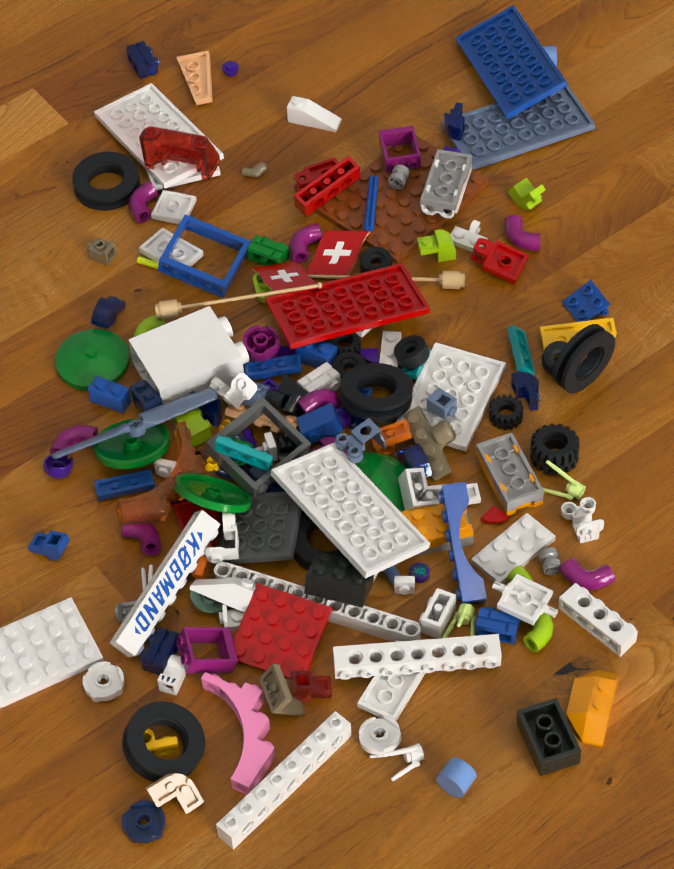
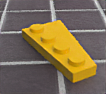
M606 318L541 326L539 331L543 351L549 344L555 341L568 343L576 333L592 324L602 326L605 331L611 333L615 338L617 333L614 319Z

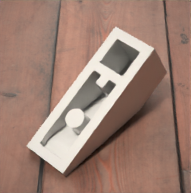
M292 96L287 106V118L290 123L337 132L342 121L340 117L309 99Z
M247 578L198 579L192 583L190 590L245 613L256 589V584H253V581Z

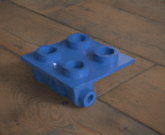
M589 280L562 301L577 322L589 321L598 314L606 316L609 313L608 306L610 303L592 280Z

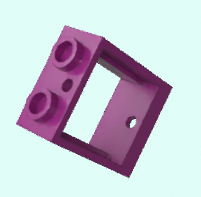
M413 126L379 130V145L386 172H392L395 165H404L408 169L421 168V154ZM403 144L411 145L412 155L389 158L386 147Z
M183 627L180 635L177 636L176 644L180 648L181 664L184 665L185 673H232L238 663L230 628ZM191 643H216L220 659H194Z

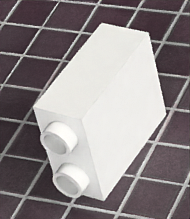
M210 306L128 339L133 365L142 380H146L160 395L163 404L210 388V381L215 376L228 386H231V381L238 373H244L243 364L249 362V355L244 344L241 341L233 343L230 338L233 337V331L228 319L225 316L217 318Z

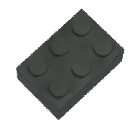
M317 552L306 574L304 594L363 608L373 586L374 575L365 579L347 558Z
M557 698L517 710V726L540 776L580 763L581 749Z

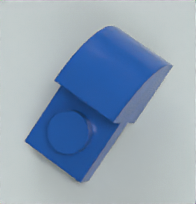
M51 530L49 534L37 532L28 549L32 553L47 555L49 560L56 561L60 559L70 539L67 533Z

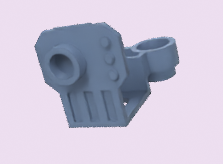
M370 418L352 429L351 435L341 433L335 438L337 449L340 451L347 450L348 460L352 463L362 461L363 451L366 450L364 443L370 438H373L382 448H386L381 429ZM363 427H367L369 434L362 435L360 430Z

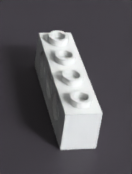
M575 583L559 597L558 609L619 657L636 642L638 632L631 623L624 621L617 612L611 611L600 599L593 597L586 588L580 587Z

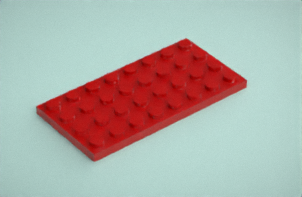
M402 263L321 283V289L318 287L265 297V304L290 349L430 313L429 305Z

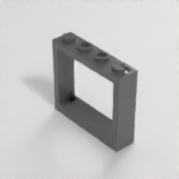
M263 397L209 439L205 447V452L252 498L260 493H264L271 483H277L271 476L272 469L254 482L229 456L214 451L218 435L233 439L260 416L265 414L298 446L272 469L309 454L311 443Z

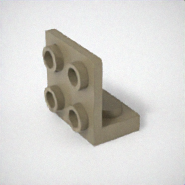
M272 664L259 678L271 712L303 716L306 712L294 680L284 678L280 665Z

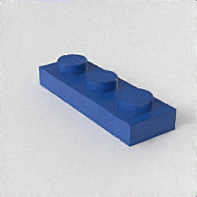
M300 354L271 358L261 362L251 361L245 363V375L251 380L281 376L283 373L294 374L302 372Z
M151 469L94 481L98 501L155 489Z

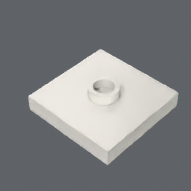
M163 190L151 217L155 220L180 224L185 214L190 216L197 201L196 196Z

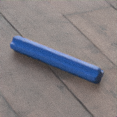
M371 175L368 180L364 230L370 232L374 229L378 177L376 175Z

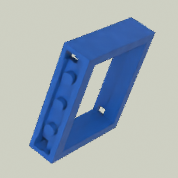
M185 214L159 259L157 271L224 298L247 256V247L251 241ZM185 229L239 251L224 280L169 258Z

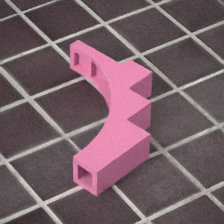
M205 672L201 677L203 689L221 697L234 711L241 724L244 734L243 751L239 764L231 777L232 789L248 795L261 782L276 758L275 747L270 742L264 740L270 730L269 718L265 714L258 712L265 701L264 692L255 684L251 685L245 682L242 688H240L235 683H228L222 680L218 675H211Z

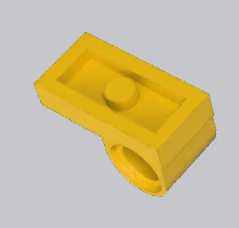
M150 729L145 731L144 741H149L145 743L146 747L154 756L161 758L180 754L177 736H166L155 740L153 731Z

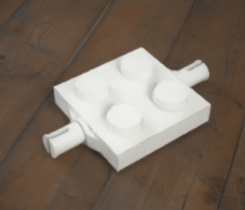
M516 574L514 579L507 585L498 581L493 583L492 588L502 592V597L497 603V609L522 621L534 625L538 617L543 613L554 618L558 613V609L548 606L553 591L521 575Z

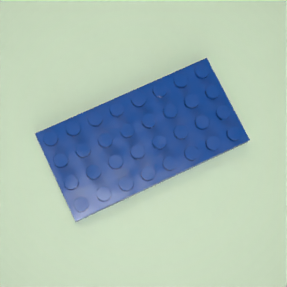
M514 5L455 37L457 43L507 119L568 86L565 78Z

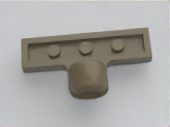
M419 405L403 414L404 419H407L410 432L433 480L437 481L451 473V467L443 453L444 446L456 439V433L451 424L446 420H442L436 425L430 426Z

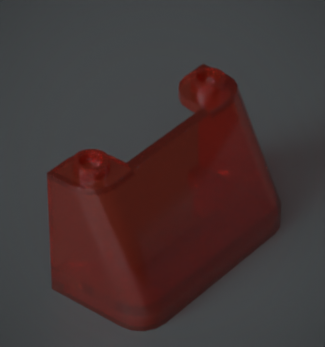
M152 126L145 128L139 136L144 164L147 169H154V165L158 163L165 165L168 160L196 165L197 171H201L202 179L210 180L220 163L219 153L205 136Z

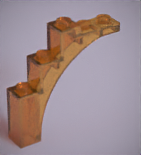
M186 421L178 422L174 430L178 445V455L174 469L161 484L151 491L136 497L119 499L116 512L120 526L165 521L171 512L170 502L183 501L185 499L174 490L173 486L176 477L184 473L204 475L207 473L205 469L206 462H203L202 455H195V447L191 445L190 441L191 431L187 428Z

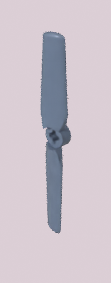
M208 388L138 414L139 419L133 420L128 424L124 423L52 453V458H61L127 432L129 437H140L146 433L147 428L159 425L217 400L218 394L213 388Z

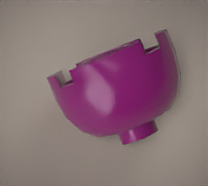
M257 325L249 328L244 333L243 344L246 347L249 358L253 361L261 362L276 356L280 342L279 334L274 328L270 326L264 328Z

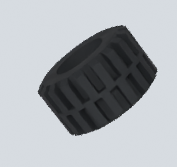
M550 424V426H542V429L538 428L536 433H533L531 439L530 460L533 466H536L538 471L542 470L544 474H559L546 464V461L549 460L563 472H570L571 468L574 469L576 463H578L579 437L574 430H570L568 426L563 427L562 424Z

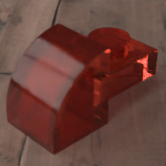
M291 671L292 695L295 699L309 702L310 698H331L333 693L330 676H312V671Z

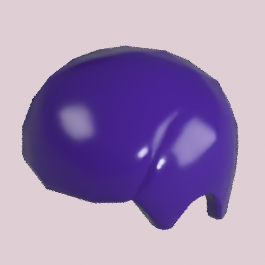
M50 455L44 460L43 469L48 476L54 479L65 478L72 471L73 458L70 457L69 459L67 456L54 459Z

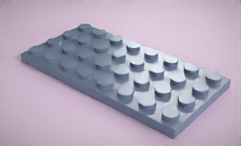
M566 86L509 119L505 117L498 104L494 103L441 121V127L455 148L459 149L463 154L472 155V169L475 170L594 130L595 123L569 86Z

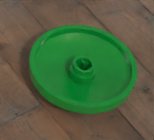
M88 329L71 335L59 346L55 356L56 370L61 380L68 386L82 391H89L88 387L96 376L117 383L127 372L130 363L129 350L124 340L117 334L103 329Z
M129 419L115 423L105 428L99 434L111 430L115 427H118L124 423L128 424L129 422L137 419ZM163 424L147 428L146 433L140 437H129L127 432L93 445L96 459L101 464L116 469H133L151 464L160 459L168 451L171 440L168 429Z
M375 452L363 453L362 461L355 463V465L400 512L405 511L398 477L406 468L399 461L388 455Z
M197 473L180 474L176 477L173 486L174 490L181 497L198 506L214 511L242 513L249 510L252 502L251 495L241 487L209 475Z

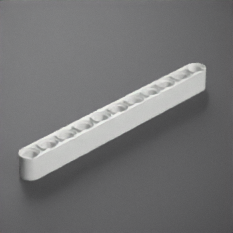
M220 562L214 567L215 579L247 578L253 581V584L258 583L332 607L333 610L337 609V611H332L328 622L391 642H396V640H421V628L415 621L368 606L362 608L304 594V586L227 562Z

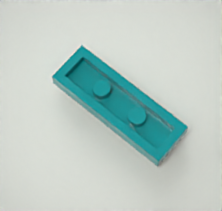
M511 325L507 330L516 363V370L520 374L531 378L536 373L526 333L524 330Z
M218 435L214 451L269 472L273 456L265 451L255 450L247 444L237 443L229 437Z

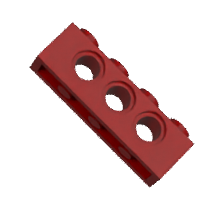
M347 156L295 193L294 206L307 217L360 179V166L350 156Z

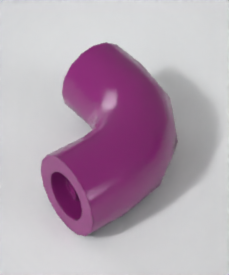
M150 181L138 187L129 199L131 215L140 224L147 222L151 217V211L146 206L147 202L158 196L154 185Z
M507 216L505 218V232L509 241L523 250L540 251V233L524 231L522 228L523 220L520 216Z
M318 223L300 228L293 234L289 242V253L293 262H305L309 258L307 245L321 240L322 235Z
M327 388L314 390L297 401L305 413H309L329 403H332L335 409L341 407L338 394Z
M76 425L65 429L54 440L50 448V454L52 455L56 451L98 435V428L88 425Z
M123 517L121 537L136 538L141 541V551L148 556L157 555L161 550L159 532L144 520Z
M571 558L559 568L560 573L572 585L577 583L580 587H584L587 590H598L615 582V575L607 564H603L594 570H586L575 558Z

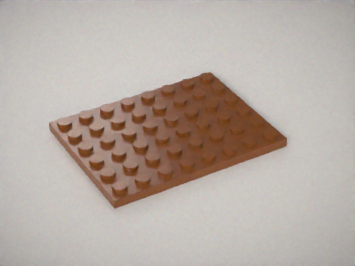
M416 136L421 154V168L409 169L410 175L406 180L404 188L394 189L388 184V179L392 172H386L381 155L360 173V179L317 209L318 215L343 231H365L364 219L368 180L371 175H376L378 177L374 229L363 243L368 247L387 249L392 256V262L395 264L402 262L418 247V237L432 235L434 230H438L450 219L442 217L439 213L427 215L421 209L420 199L438 148ZM410 144L391 146L387 150L389 158L413 154ZM473 169L471 170L459 210L489 185V179Z

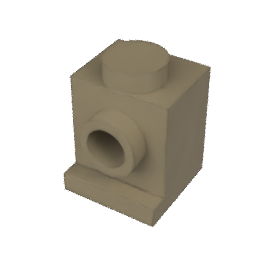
M97 237L95 241H90L87 246L89 259L106 266L117 255L116 245L113 241L110 243Z

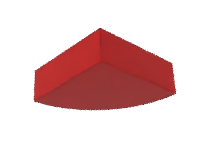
M493 505L481 517V522L488 525L490 523L503 524L508 521L509 516Z

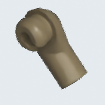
M260 162L253 168L243 167L242 176L258 178L267 171L268 166L266 163Z

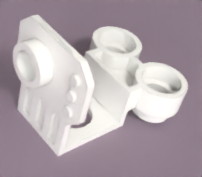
M238 373L231 381V388L216 376L210 381L211 384L209 386L228 405L234 408H238L244 400H249L257 391V385L244 373Z
M591 497L583 498L580 501V506H576L573 502H565L561 507V515L567 520L572 519V526L580 543L599 539V532L604 529V520L592 521V513L595 512L596 502Z
M222 513L225 540H235V548L209 547L205 549L207 561L218 564L226 560L239 559V536L235 513Z

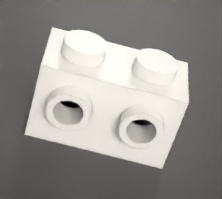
M439 588L436 589L433 597L429 598L427 609L420 616L421 633L436 639L441 638L456 609L455 594Z

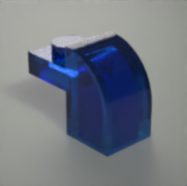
M419 443L406 446L396 453L398 460L405 464L406 469L424 468L426 478L433 475L428 458Z

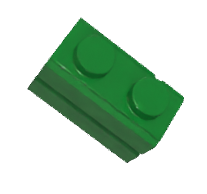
M256 235L247 247L248 260L265 266L286 263L289 259V246L283 242L272 241L266 236Z

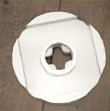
M106 661L91 665L82 680L86 694L94 702L109 701L120 696L123 693L125 684L121 668L111 665V662ZM102 678H105V680L108 681L104 685L99 684Z
M382 716V718L378 719L371 717L359 729L361 747L366 752L375 754L377 757H383V753L396 749L402 740L398 723L388 716ZM378 733L381 735L382 733H384V736L381 738H377L376 734Z

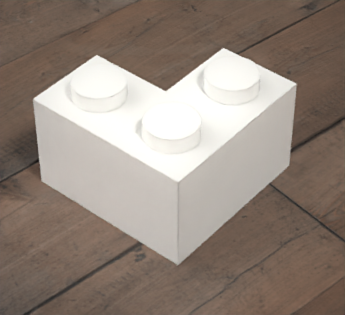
M424 468L405 469L398 477L405 510L440 504L438 492H441L442 485L428 486Z

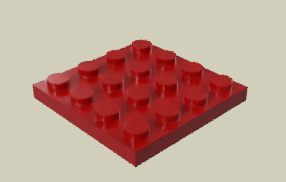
M257 583L254 594L233 640L238 663L264 672L272 664H279L284 678L292 679L294 682L304 685L333 609L332 607Z

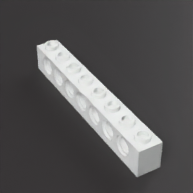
M499 634L333 647L335 679L341 678L344 680L353 677L369 678L379 675H410L417 672L432 673L443 670L449 672L456 669L494 668L501 666L502 657Z
M335 711L216 824L218 837L234 850L352 736L351 723Z

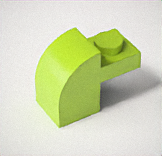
M526 177L507 192L515 204L523 210H530L542 202L541 193L546 189L542 184L534 189Z
M434 230V235L417 238V245L421 256L436 253L438 262L456 260V250L449 232Z

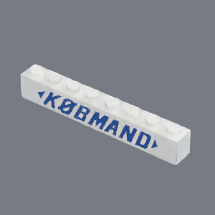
M203 510L193 514L109 642L112 646L127 657L138 656L144 649L143 643L153 635L155 631L154 626L164 618L166 614L164 612L165 609L175 601L177 597L175 594L178 589L183 588L186 584V577L189 572L192 573L198 565L197 560L205 554V549L208 548L207 545L210 540L212 541L219 532L217 529L221 525Z

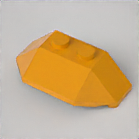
M597 670L574 679L566 717L582 743L603 747L619 674Z

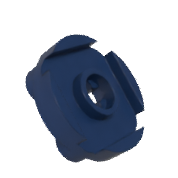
M144 800L133 803L122 817L124 833L133 843H149L160 839L166 826L164 811L161 807L157 808L154 802ZM143 818H146L147 821H150L145 826L138 824L142 822Z

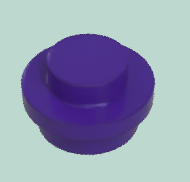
M228 61L222 65V71L226 76H235L239 70V65L234 61Z

